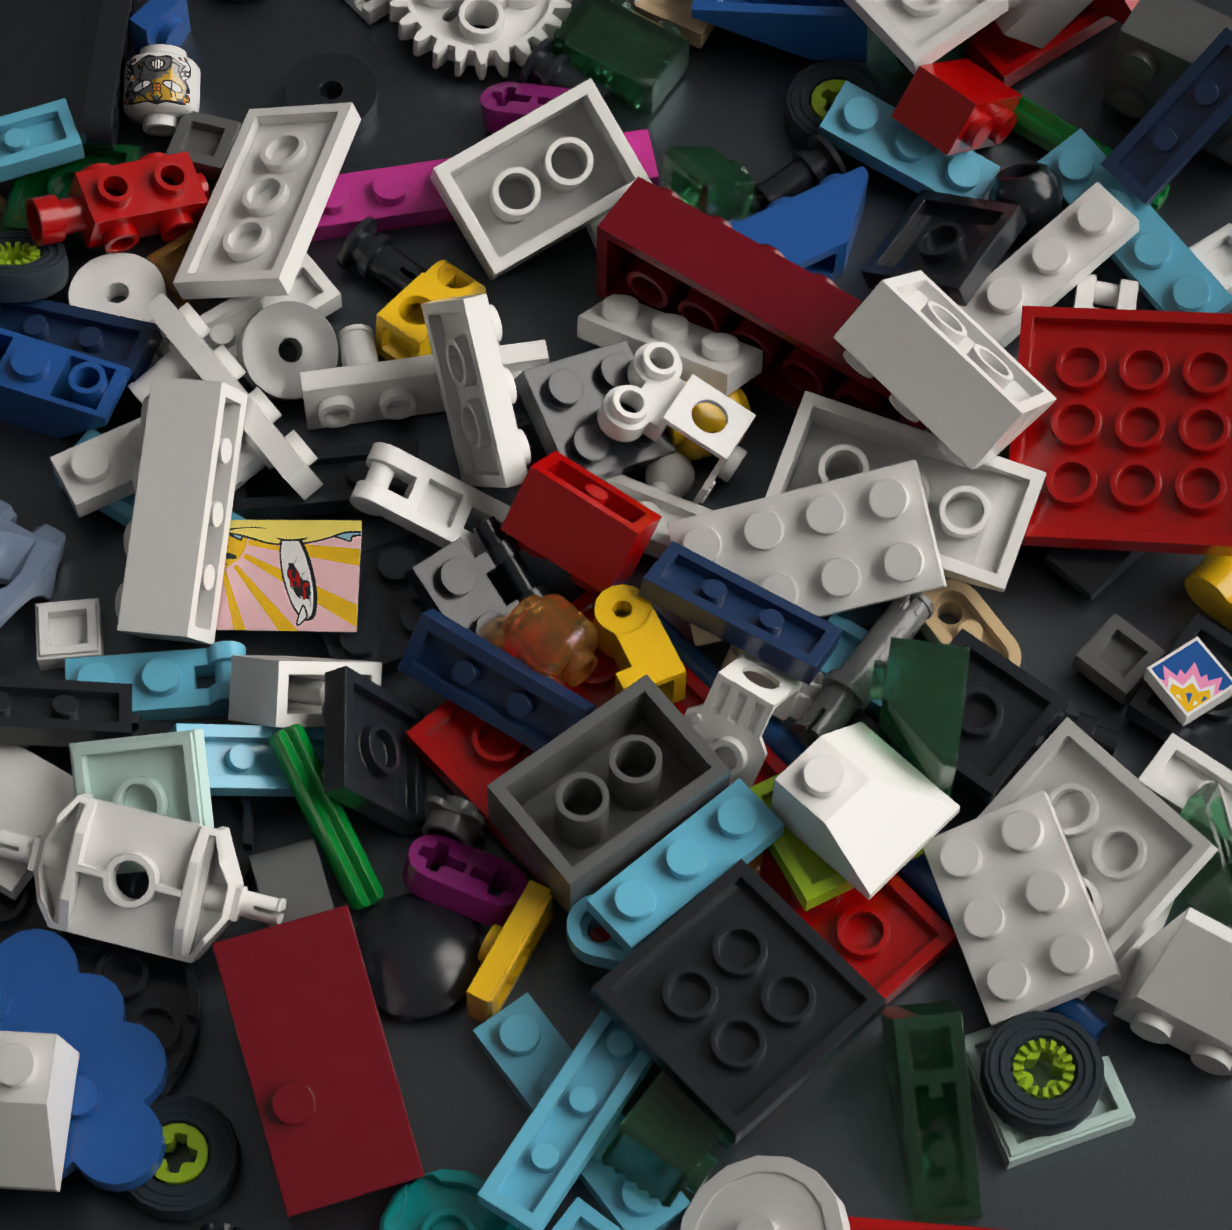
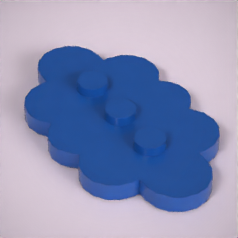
M38 928L20 931L0 943V1031L58 1034L80 1053L62 1179L77 1169L85 1179L99 1189L113 1192L136 1189L148 1182L158 1171L166 1151L163 1128L153 1110L149 1107L164 1090L168 1078V1062L164 1047L156 1034L140 1024L127 1022L125 1002L116 984L101 975L80 973L76 954L67 940L55 932Z

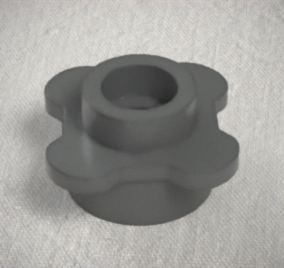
M432 795L425 798L423 805L429 811L424 816L425 822L422 827L424 835L438 834L446 836L469 847L472 846L473 842H484L486 833L481 828L484 827L486 819L479 814L478 808L473 803L455 795H445L443 799Z

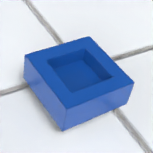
M149 0L129 18L136 55L140 54V49L153 44L180 47L191 31L187 0Z

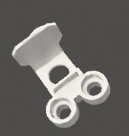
M665 342L644 344L637 350L628 367L627 374L631 385L617 386L611 389L604 398L597 414L599 426L608 437L616 441L630 442L644 434L656 442L668 425L718 457V463L693 500V503L703 504L716 484V481H714L716 477L728 483L747 454V451L738 446L756 415L694 374L691 375L687 382L680 379L682 362L678 352L670 344ZM651 360L659 362L666 369L657 368L652 364ZM620 403L629 405L636 413L624 410ZM700 403H711L717 406L725 415V428L718 433L702 431L693 422L692 408Z
M731 645L722 663L721 671L718 672L705 702L689 707L684 717L729 767V786L740 778L750 788L753 786L768 754L762 734L771 715L783 721L789 716L800 720L822 692L823 684L821 682L826 675L819 671L811 684L808 685Z

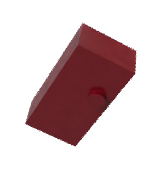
M348 905L212 943L287 1217H293L424 1177V1171Z

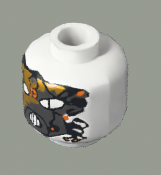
M153 44L140 49V54L132 57L125 66L124 113L132 121L143 125V131L149 135L160 137L173 136L182 115L192 111L199 112L200 68L192 59L187 57V53L177 46Z

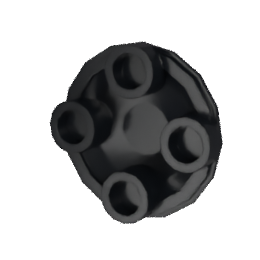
M406 893L383 900L362 917L355 929L376 1006L382 1010L387 1019L395 1023H407L415 1018L422 1019L446 1012L466 996V991L480 968L478 954L481 944L471 920L454 911L421 899L413 893Z

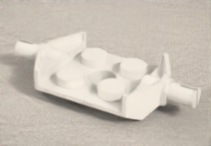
M84 793L78 795L54 819L43 836L31 837L0 828V857L27 863V870L34 871L37 903L49 928L192 963L201 958L232 921L236 922L243 917L275 926L281 924L284 914L279 912L286 908L285 898L280 899L248 891V887L243 886L244 882L228 827H208L93 798L94 794ZM125 861H134L141 864L148 874L149 887L140 899L129 898L118 888L116 881L117 871Z

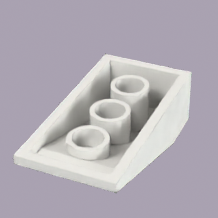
M805 391L765 497L915 460L918 463L945 578L1004 593L1046 477V472L999 456L973 470L966 464L959 466L940 452L935 444L937 439L935 434Z

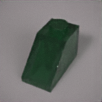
M672 146L664 153L662 186L673 190L684 202L707 215H716L726 221H740L752 216L755 180L752 179L748 170L741 163L733 159L728 160L711 146Z
M891 637L887 661L874 659L869 699L882 700L879 726L918 771L946 795H951L957 767L970 647Z

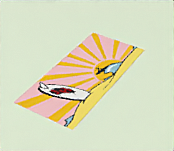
M231 520L216 630L357 632L362 520Z

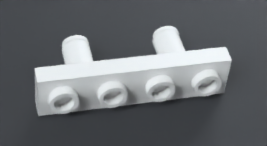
M161 292L143 307L172 343L168 345V348L171 350L135 382L128 385L129 389L142 404L146 396L150 394L152 377L222 381L248 394L238 382V379L247 372L223 344L214 351L209 347L203 337L212 330L188 302L177 309L168 297ZM257 386L247 397L235 491L265 466L270 470L275 467L305 501L324 485L309 467L318 458L294 429L285 437L273 424L282 414Z
M353 324L346 326L339 332L338 338L342 367L300 372L308 430L326 427L340 428L349 424L385 419L400 420L414 415L446 411L433 355L379 362L374 332L368 325ZM545 339L500 345L498 342L503 367H507L510 370L514 379L523 370L549 363Z

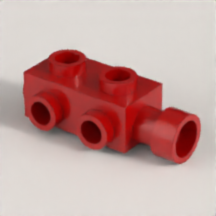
M188 151L169 155L155 152L147 154L137 161L116 165L96 163L84 168L82 171L75 172L67 198L58 199L54 194L29 198L26 201L25 208L26 220L32 240L38 247L63 242L66 235L81 232L87 248L104 245L106 252L114 254L133 248L142 237L160 234L165 242H176L187 238L195 231L210 199V190L203 173H196Z

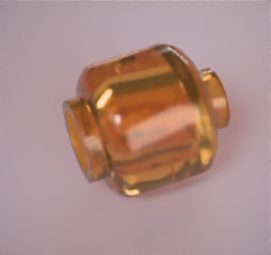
M537 594L530 595L521 601L506 618L502 627L503 633L506 635L503 642L504 651L521 660L540 675L551 678L561 685L567 683L570 687H576L585 681L597 666L598 658L594 655L599 643L597 627L561 595L549 594L543 597Z

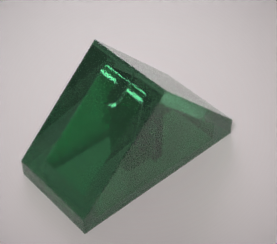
M1218 781L1204 784L1189 798L1180 816L1219 850L1177 896L1222 924L1230 926L1232 925V829Z

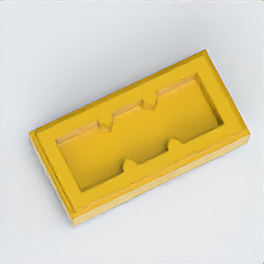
M530 880L505 925L502 927L494 924L487 933L478 954V960L483 963L466 991L469 1017L484 1023L501 1011L553 919V895H551V889Z

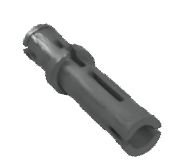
M916 594L911 603L908 599L912 595L894 599L840 669H833L827 673L821 682L823 684L822 692L801 719L796 721L792 727L795 737L805 747L808 748L815 738L818 739L821 735L844 728L854 714H862L870 705L871 691L925 621L934 613V606L925 594Z

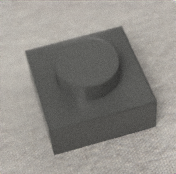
M195 111L182 115L166 155L188 151L196 173L201 172L205 178L218 181L241 129V123Z
M1115 613L1076 654L1072 667L1123 705L1145 681L1143 677L1146 668L1162 659L1166 651Z

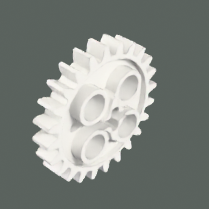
M386 0L390 2V22H399L398 38L400 40L414 38L413 55L417 57L431 50L433 52L432 67L438 69L447 60L453 61L454 73L457 77L462 75L467 65L475 66L479 80H484L487 67L493 65L496 66L503 78L508 77L509 62L514 60L519 66L523 67L531 51L545 38L550 37L554 41L560 42L562 40L563 26L570 21L572 0ZM483 25V26H487V27H489V28L479 29V28H475V27H473V26Z

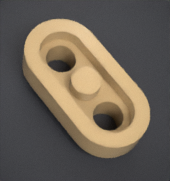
M945 579L947 587L923 592L932 602L934 613L925 621L920 630L939 655L963 628L1020 667L1021 650L1017 641L973 587L965 582ZM951 614L959 622L956 624H946L939 619V616Z

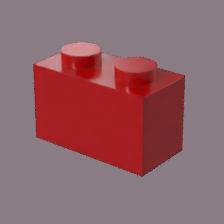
M968 58L919 65L891 117L948 156L994 146L1003 142L1016 124L1017 114L1014 113V110L1020 102L1022 95Z
M554 451L530 467L500 530L518 541L519 547L524 552L537 558L548 559L567 571L571 580L581 588L601 593L611 586L624 584L631 578L662 516L563 454Z

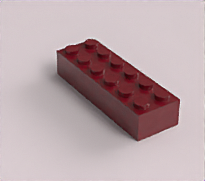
M639 176L597 226V296L605 299L612 294L628 295L637 299L640 304L664 313L681 315L690 323L716 333L731 334L740 342L763 350L762 372L748 382L796 410L799 409L805 391L930 433L931 430L920 420L913 422L894 408L889 400V396L892 393L874 376L873 378H867L861 375L845 360L843 353L846 349L833 336L863 302L839 289L825 275L811 273L787 260L775 247L753 241L734 230L723 218L716 215H707L684 202L673 190L664 186L657 187Z

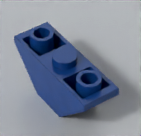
M863 166L843 175L840 173L832 174L812 189L792 198L781 197L770 203L765 210L743 220H730L727 222L734 230L753 241L775 247L787 260L811 273H820L834 280L843 276L864 210L869 174Z
M0 328L1 421L57 439L107 425L132 375L130 368Z

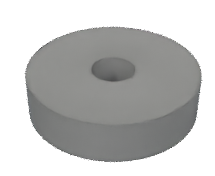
M283 301L261 309L246 322L238 339L237 358L238 363L247 372L243 376L252 388L255 389L258 386L268 398L273 400L296 401L303 399L300 372L336 368L338 342L331 324L319 311L304 303ZM284 340L293 343L296 347L297 356L293 362H286L279 355V345Z

